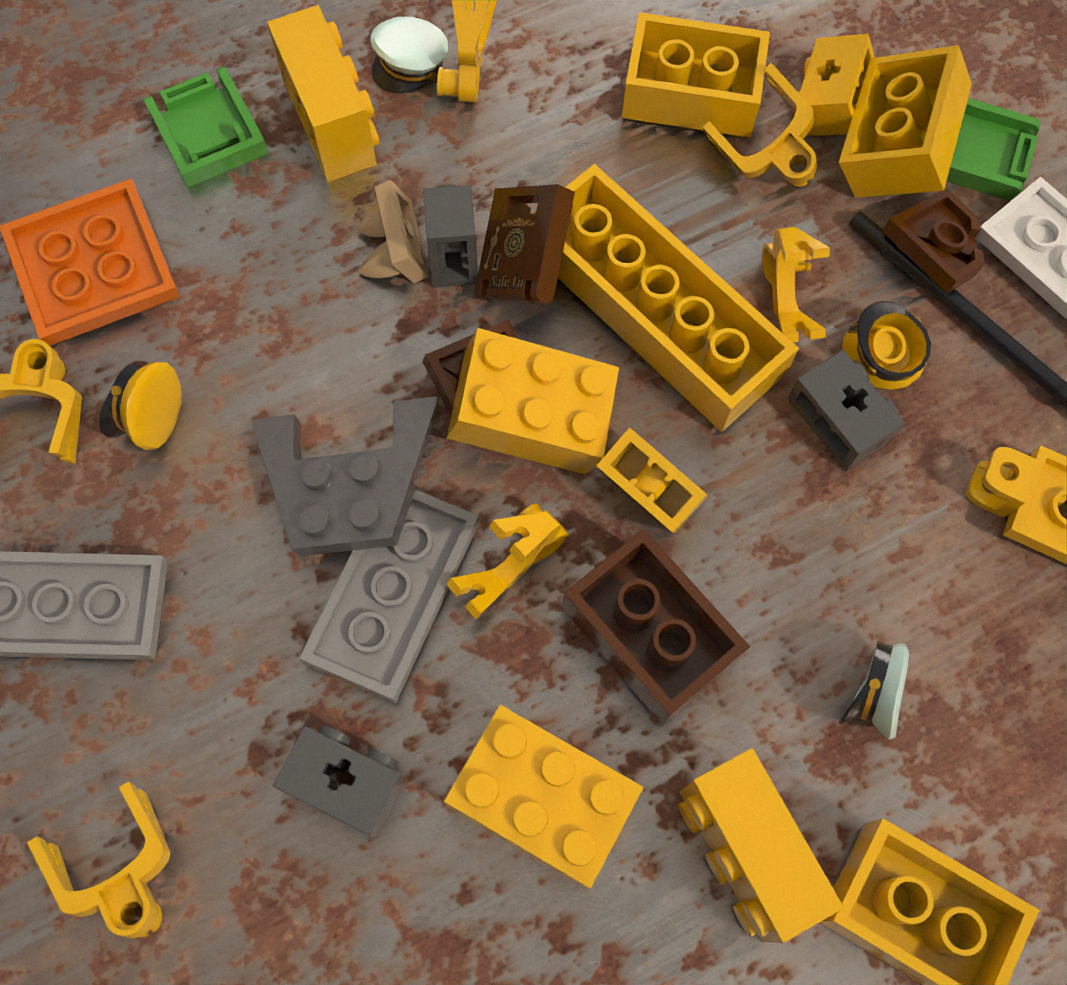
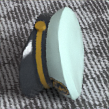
M416 17L388 19L377 25L370 37L372 48L377 55L372 68L373 78L379 87L393 93L409 92L434 80L448 52V40L441 29L429 21Z
M877 642L867 677L838 722L839 724L856 717L871 722L877 732L886 739L896 738L898 717L909 662V650L906 644L898 643L892 646Z

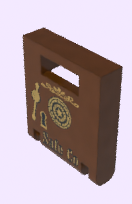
M559 184L495 188L475 286V295L478 299L499 303L536 304V302L548 304L553 300L575 194L574 191ZM538 203L536 214H530L531 208L526 204Z

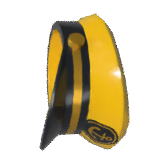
M890 301L875 302L865 308L860 318L849 327L842 343V350L853 361L860 363L865 368L872 385L876 388L888 390L904 388L916 381L927 364L931 349L929 335L921 324V320L913 316L904 307Z
M134 361L127 365L118 374L102 405L99 415V427L102 434L108 438H114L126 433L136 446L144 450H155L163 445L173 431L181 407V384L176 370L167 362Z

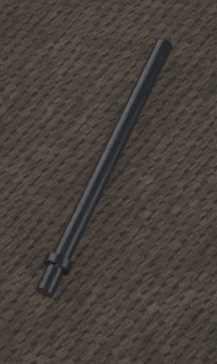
M859 211L849 222L850 227L1052 395L1053 398L1050 401L1057 407L1062 404L1067 408V382L956 289L949 293L941 289L905 253L900 251L896 244L882 232L883 229L866 214Z

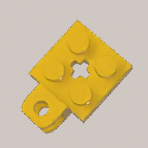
M1041 445L1031 453V456L1007 447L995 449L991 453L989 461H981L975 466L966 489V496L975 505L1002 518L1009 515L1002 535L1067 564V520L1060 514L1058 506L1067 501V457ZM983 485H984L989 491H991V492L994 493V494L988 493V492L983 488Z

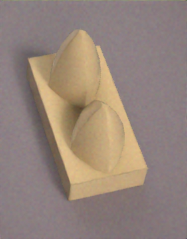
M391 180L375 186L378 203L373 205L365 214L357 230L370 237H386L387 241L380 244L369 254L358 271L359 274L371 278H389L403 274L413 283L430 277L412 200Z

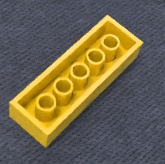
M593 164L565 187L574 191L575 194L558 279L719 431L723 432L787 374L799 347L596 164Z

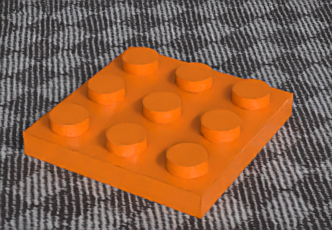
M132 178L0 225L5 245L38 338L50 346L180 297Z

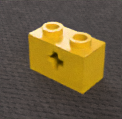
M869 34L816 39L812 55L805 61L804 80L801 90L797 91L812 107L814 113L813 126L806 136L843 135L848 133L870 58H875Z
M630 427L596 465L672 533H676L708 497L702 489Z

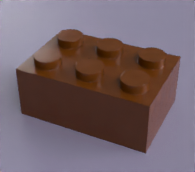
M644 528L564 592L562 609L663 726L738 662L751 647Z

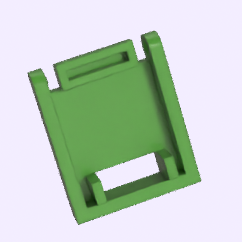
M225 66L216 69L219 81L223 86L219 90H216L210 75L206 72L160 91L159 93L167 108L165 112L160 113L159 107L154 102L152 96L143 99L187 188L269 154L265 140Z
M968 98L946 182L1005 200H1013L1024 189V182L1028 177L1038 139L1036 135L1039 132L1040 121L1028 115Z

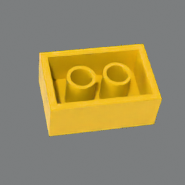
M319 5L267 21L284 85L327 183L376 166L374 147L380 145L375 126L370 119L375 117L374 109L367 91H358L355 83L359 82L350 55L342 57L339 49L343 48V44L335 22H326Z
M639 12L626 79L621 118L703 131V126L710 121L722 134L751 138L761 103L770 32Z
M959 45L870 58L839 160V165L855 198L944 191L972 86Z
M477 328L465 350L446 439L586 475L604 457L619 367Z
M499 705L445 798L444 803L447 808L587 891L591 889L644 787L504 706Z
M753 748L694 779L679 792L684 800L678 804L680 813L693 834L701 831L711 850L705 854L709 867L721 885L728 882L739 901V903L733 906L734 912L743 929L750 937L757 934L760 942L785 943L844 909Z
M882 818L864 824L833 887L844 909L820 923L922 985H1008L1040 910Z

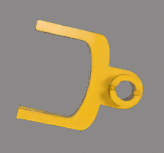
M452 0L458 42V63L460 67L459 70L439 67L437 76L438 96L458 97L459 102L477 103L480 67L483 63L484 49L498 0H474V2L473 0Z
M770 63L764 68L769 86L796 110L791 123L776 140L756 154L742 156L710 121L703 126V129L707 134L708 140L746 178L758 177L774 167L791 185L804 187L808 185V180L812 181L814 179L817 169L815 152L803 140L814 123L813 109L778 69ZM793 163L796 165H806V168L801 172L792 171Z
M797 227L776 229L773 243H766L762 247V267L766 279L772 285L774 314L778 320L780 331L792 342L799 341L797 330H802L804 335L810 340L826 338V329L802 313L797 306L795 272L810 271L812 264L805 262V260L824 258L830 255V247Z
M40 339L26 340L17 347L14 353L10 374H0V399L16 395H33L59 401L62 408L48 453L60 457V460L65 463L76 464L82 396L72 386L61 381L65 375L66 368L58 353Z
M537 503L527 507L518 516L496 519L489 525V528L499 540L511 537L514 533L523 536L520 541L514 543L509 549L511 554L504 562L488 571L450 578L446 583L456 597L468 594L472 589L480 593V595L470 600L465 606L475 620L506 589L514 585L532 565L549 557L568 539L569 533L547 510L542 511Z
M128 781L120 786L119 789L145 837V844L139 855L128 866L111 878L88 889L74 891L59 846L53 843L47 844L44 839L38 836L28 841L27 844L59 909L63 913L75 917H84L100 911L107 928L112 933L134 939L149 936V930L155 932L161 925L163 918L162 910L155 902L147 882L153 879L166 866L170 858V849L147 793L141 789L137 790L136 786ZM136 906H140L142 908V916L134 924V917L138 912Z

